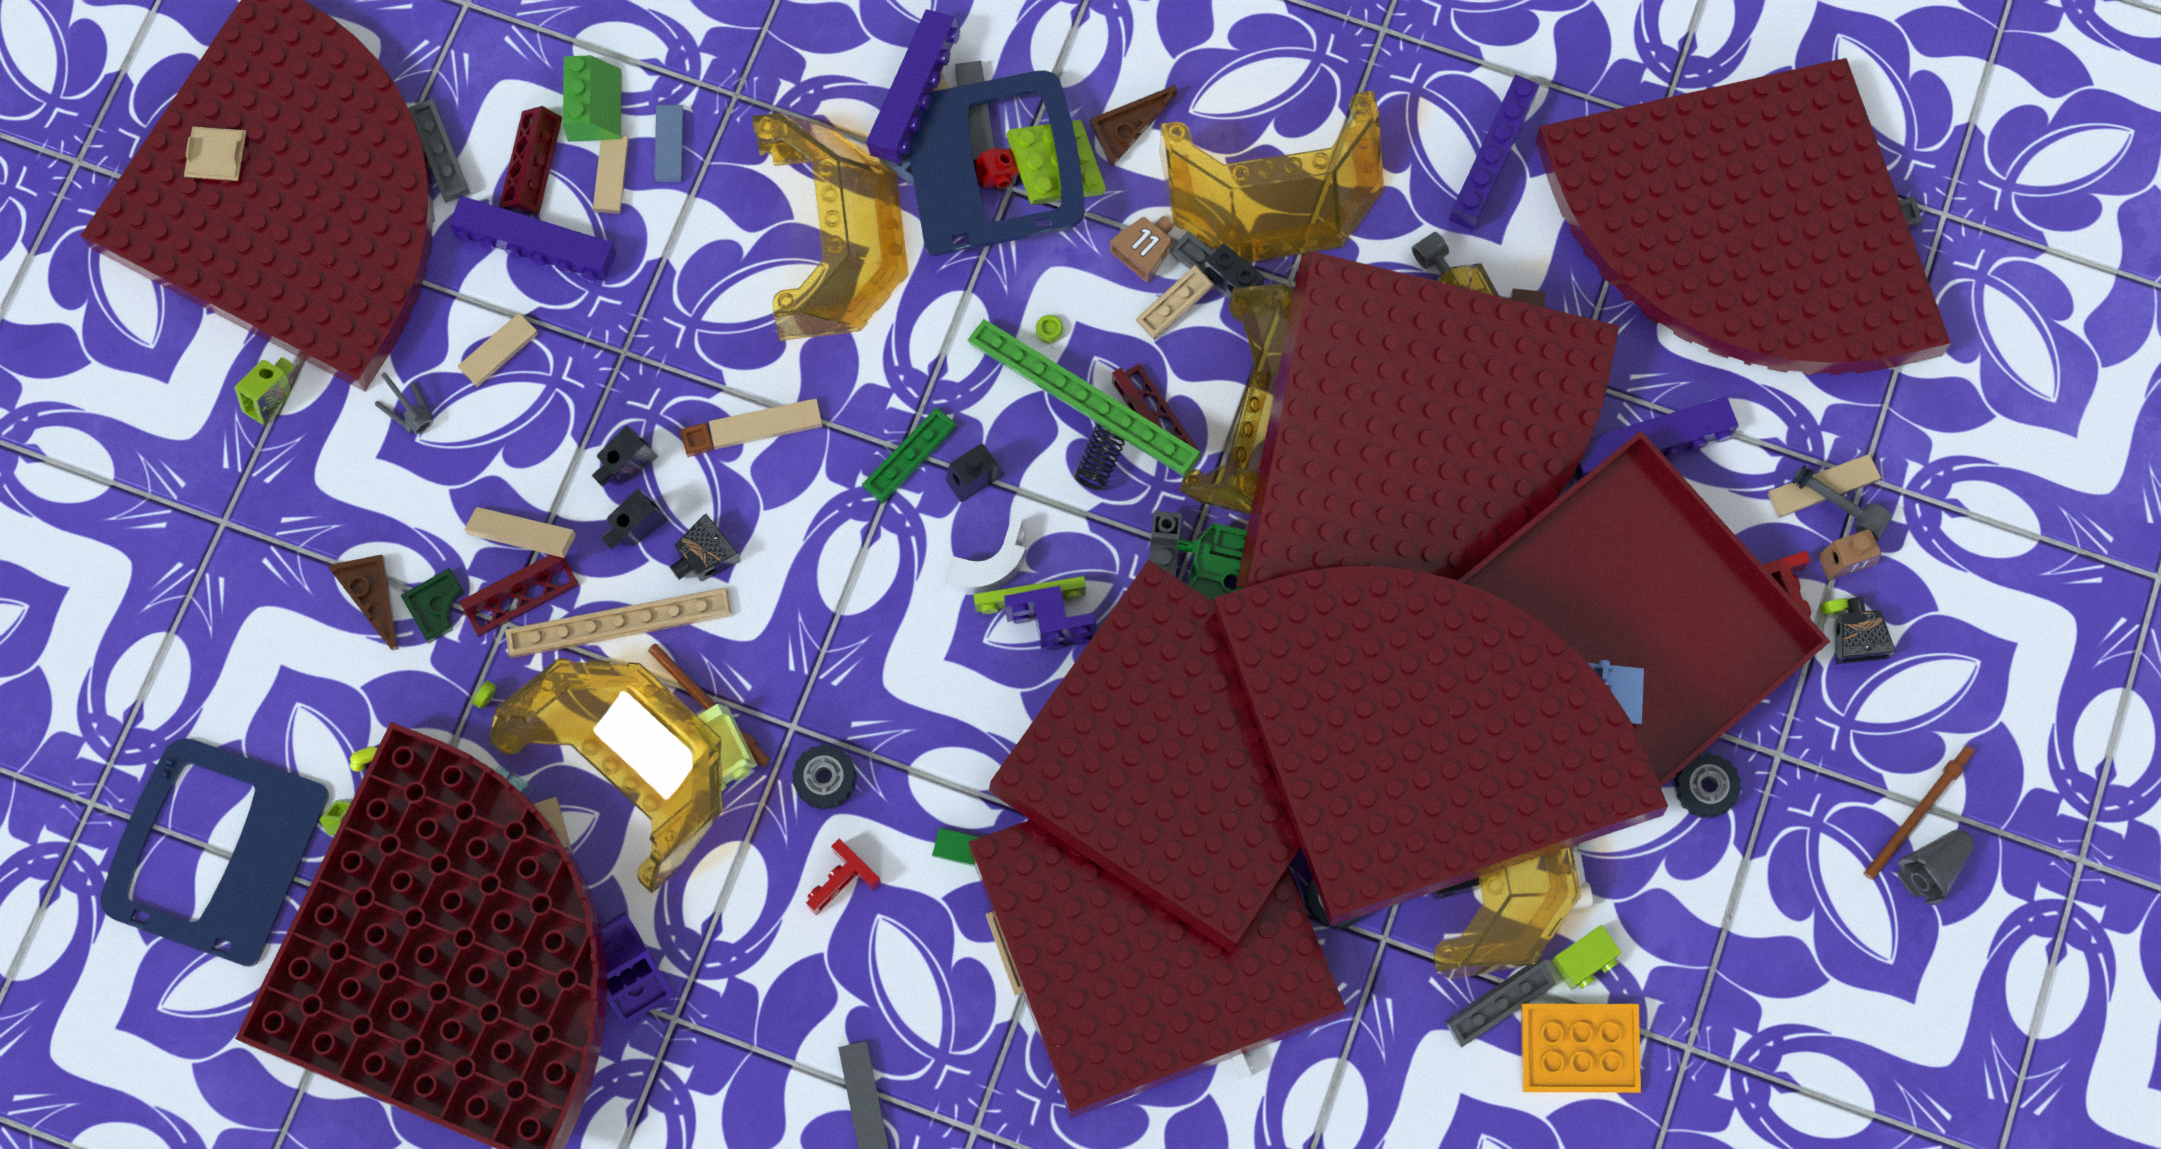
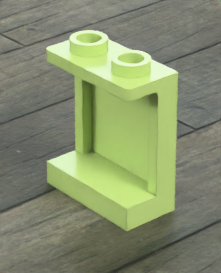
M716 704L670 732L675 742L682 743L701 782L698 785L700 792L711 793L712 795L726 789L727 783L734 779L737 781L747 777L750 774L749 770L757 766L728 706Z

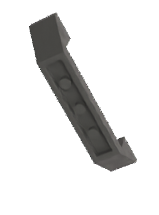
M1154 511L1149 560L1173 576H1176L1178 549L1176 550L1180 537L1182 513Z

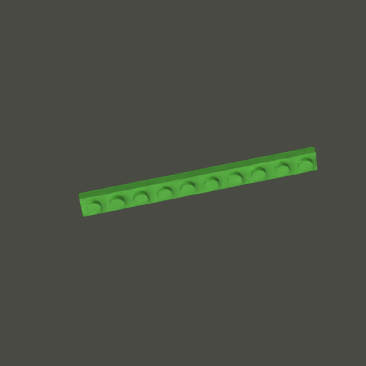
M983 319L967 339L973 347L1186 478L1202 457L1197 449L987 320Z

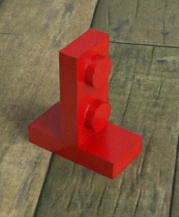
M1807 551L1763 564L1765 569L1810 618L1811 609L1809 603L1803 600L1799 591L1801 589L1800 581L1795 574H1792L1804 569L1810 562Z
M840 838L831 848L833 853L845 864L843 866H836L829 873V880L822 887L820 885L816 886L807 896L809 899L806 902L807 907L816 916L856 876L872 891L881 884L880 877Z

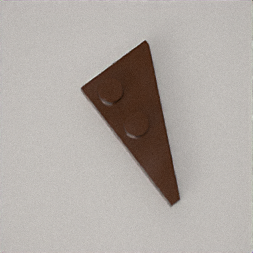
M1175 85L1090 119V125L1110 166H1114L1177 96Z
M381 554L329 565L330 571L392 651L398 650L384 556Z

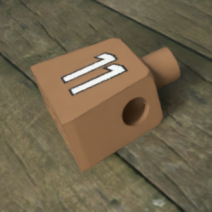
M1162 216L1155 224L1146 217H1141L1110 240L1109 252L1148 284L1171 250L1172 240L1167 234L1174 228V224L1166 216Z
M1867 529L1832 542L1817 557L1827 580L1831 581L1877 565L1881 552L1872 531ZM1834 556L1839 558L1838 564L1834 560Z

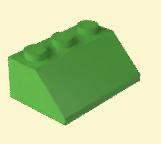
M591 55L564 56L563 127L567 141L621 139V69Z

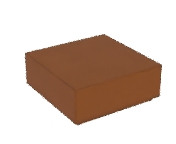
M706 422L680 429L688 458L714 450Z

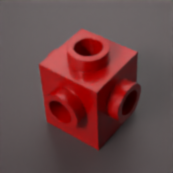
M992 148L988 151H983L974 163L981 188L997 187L1001 189L1008 187L1019 173L1011 148Z

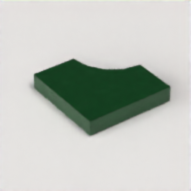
M448 568L400 596L429 644L453 630L450 621L451 609L456 600L464 594V591L452 570Z

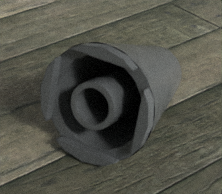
M1952 830L1904 856L1897 863V866L1900 865L1897 875L1903 886L1915 898L1919 895L1926 898L1927 900L1924 902L1926 904L1938 905L1943 902L1975 849L1972 837L1965 831Z

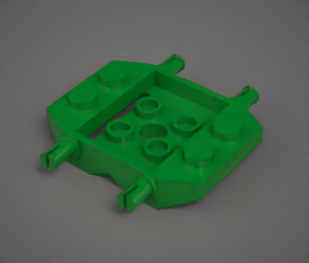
M1213 523L1195 542L1179 538L1176 550L1191 552L1195 555L1188 585L1214 601L1215 597L1243 589L1238 587L1235 590H1229L1224 585V579L1227 576L1233 575L1238 578L1241 561L1210 554V552L1241 559L1247 530Z

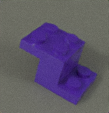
M1060 586L1004 596L1007 622L1013 621L1015 624H1021L1035 617L1041 649L1058 650L1063 648L1064 644L1074 642L1075 645H1085L1096 634L1094 612L1066 618Z
M626 911L600 925L607 965V1000L623 1026L674 997L671 988Z

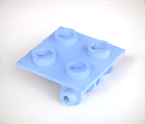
M1600 660L1598 664L1588 663L1609 687L1631 723L1642 724L1644 668L1610 665L1608 660Z

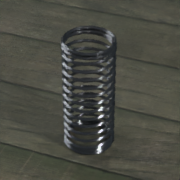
M1096 423L1097 426L1094 427L1092 436L1089 438L1090 442L1087 443V447L1084 449L1085 453L1082 454L1080 464L1077 465L1078 469L1075 470L1073 477L1078 483L1087 488L1103 491L1107 487L1106 483H1109L1107 478L1111 477L1110 473L1113 472V467H1116L1115 462L1118 461L1117 457L1120 456L1119 451L1123 450L1122 446L1125 445V440L1103 430L1102 426ZM1099 433H1104L1114 439L1120 440L1123 444L1117 443L1116 441L1110 438L1103 437ZM1097 438L1103 439L1106 442H1109L1113 445H1117L1120 447V449H1116L1113 446L1100 442ZM1095 444H1100L1105 448L1116 451L1118 455L1099 448ZM1092 449H1096L1104 454L1113 456L1116 460H1111L1110 458L1094 452ZM1089 454L1096 455L1097 457L1103 460L1111 462L1113 465H1108L1103 461L1093 458ZM1087 460H1092L1102 466L1108 467L1111 471L1105 470L1097 465L1091 464ZM1085 465L1105 472L1108 476H1103L1096 471L1090 470ZM1079 475L1085 476L1092 481L1100 483L1102 486L1089 483L1082 479Z

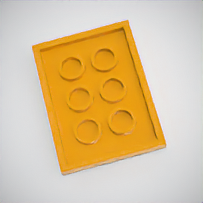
M1521 1004L1522 1092L1641 1093L1639 1004Z

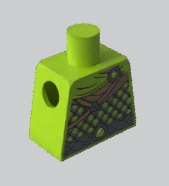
M281 357L275 365L266 360H261L234 387L242 412L262 425L268 422L290 392L287 376L294 369V366L289 360Z

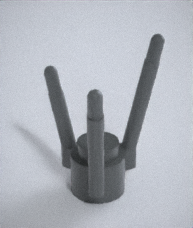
M383 372L381 376L407 409L404 413L405 420L379 401L375 402V406L403 426L408 434L413 431L417 435L427 430L433 423L431 420L433 415L428 410L416 383L412 382L411 388L420 408L417 405L411 406L395 383Z

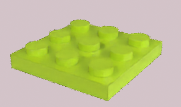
M1074 120L1072 124L1081 166L1084 197L1103 195L1106 187L1082 120ZM1045 124L1009 129L1006 136L1030 204L1061 201L1059 167L1051 125Z

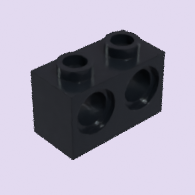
M1225 243L1206 260L1204 274L1244 308L1263 290L1265 277Z

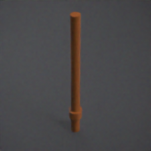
M656 643L648 649V652L706 710L716 705ZM739 728L753 758L762 767L767 766L771 759L757 746L758 742L750 734L746 735Z
M1965 745L1953 761L1950 760L1942 769L1944 773L1864 871L1863 874L1868 879L1873 880L1951 781L1957 780L1964 771L1963 766L1975 753L1971 747Z

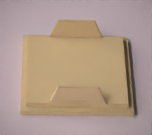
M192 127L191 137L188 138L186 149L187 161L184 177L238 181L247 131Z

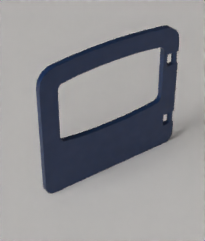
M1046 70L1033 71L933 91L931 93L929 108L923 111L920 128L917 133L914 132L909 150L924 246L929 255L940 256L955 253L958 250L975 249L1035 237L1038 234L1065 231L1074 228L1081 222L1085 214L1078 148L1066 97L1060 79L1054 73ZM1029 94H1039L1042 97L1048 114L1056 148L1061 185V205L1058 209L1000 221H990L987 218L982 203L974 167L969 111L975 105ZM1051 219L1052 225L1036 228L1035 222ZM968 235L969 242L953 244V238Z
M184 738L176 740L164 751L124 831L100 900L103 911L117 922L245 967L256 965L262 956L328 801L329 792L327 788L318 782L193 739ZM190 764L251 784L255 788L250 810L232 857L209 904L200 919L195 922L175 917L129 899L133 877L152 828L183 769ZM136 910L150 914L146 923L133 919ZM218 939L232 943L229 952L215 948Z

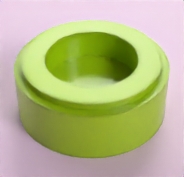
M1045 315L1037 321L1036 335L1042 342L1055 343L1062 337L1063 324L1058 317Z
M1847 598L1822 603L1819 607L1821 614L1827 616L1847 611L1849 604Z
M489 680L485 681L475 695L472 704L480 709H484L493 698L497 685Z

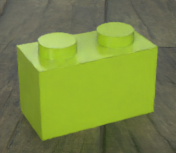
M1600 925L1556 955L1550 962L1571 990L1578 985L1583 989L1596 980L1593 974L1601 969L1606 973L1618 964L1616 958L1622 952L1604 927Z

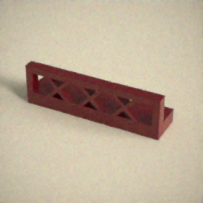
M544 106L524 110L521 113L499 204L500 208L506 210L519 208L531 215L540 214L562 121L560 115ZM515 192L514 198L511 200V196Z
M1140 363L1125 372L1122 367L1112 372V384L1130 409L1161 428L1162 426L1158 422V418L1170 420L1173 424L1171 434L1199 451ZM1137 373L1143 380L1142 390L1136 389L1129 379ZM1143 396L1156 399L1158 402L1157 411L1150 410L1143 400ZM1175 429L1178 431L1180 435L1175 434Z
M548 555L459 602L476 634L480 637L576 588L579 584L565 558ZM565 569L570 582L562 586L551 584L553 576ZM533 585L544 587L542 595L537 599L526 597L529 587ZM508 598L519 600L515 610L511 612L500 610L504 600ZM484 610L493 612L491 622L480 627L474 615Z

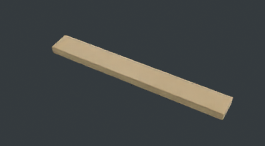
M726 587L505 629L509 657L516 658L732 617Z

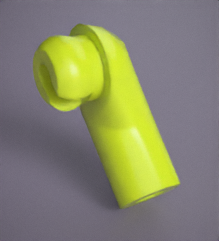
M369 746L354 752L350 757V768L356 772L363 771L366 768V764L372 761L378 748Z

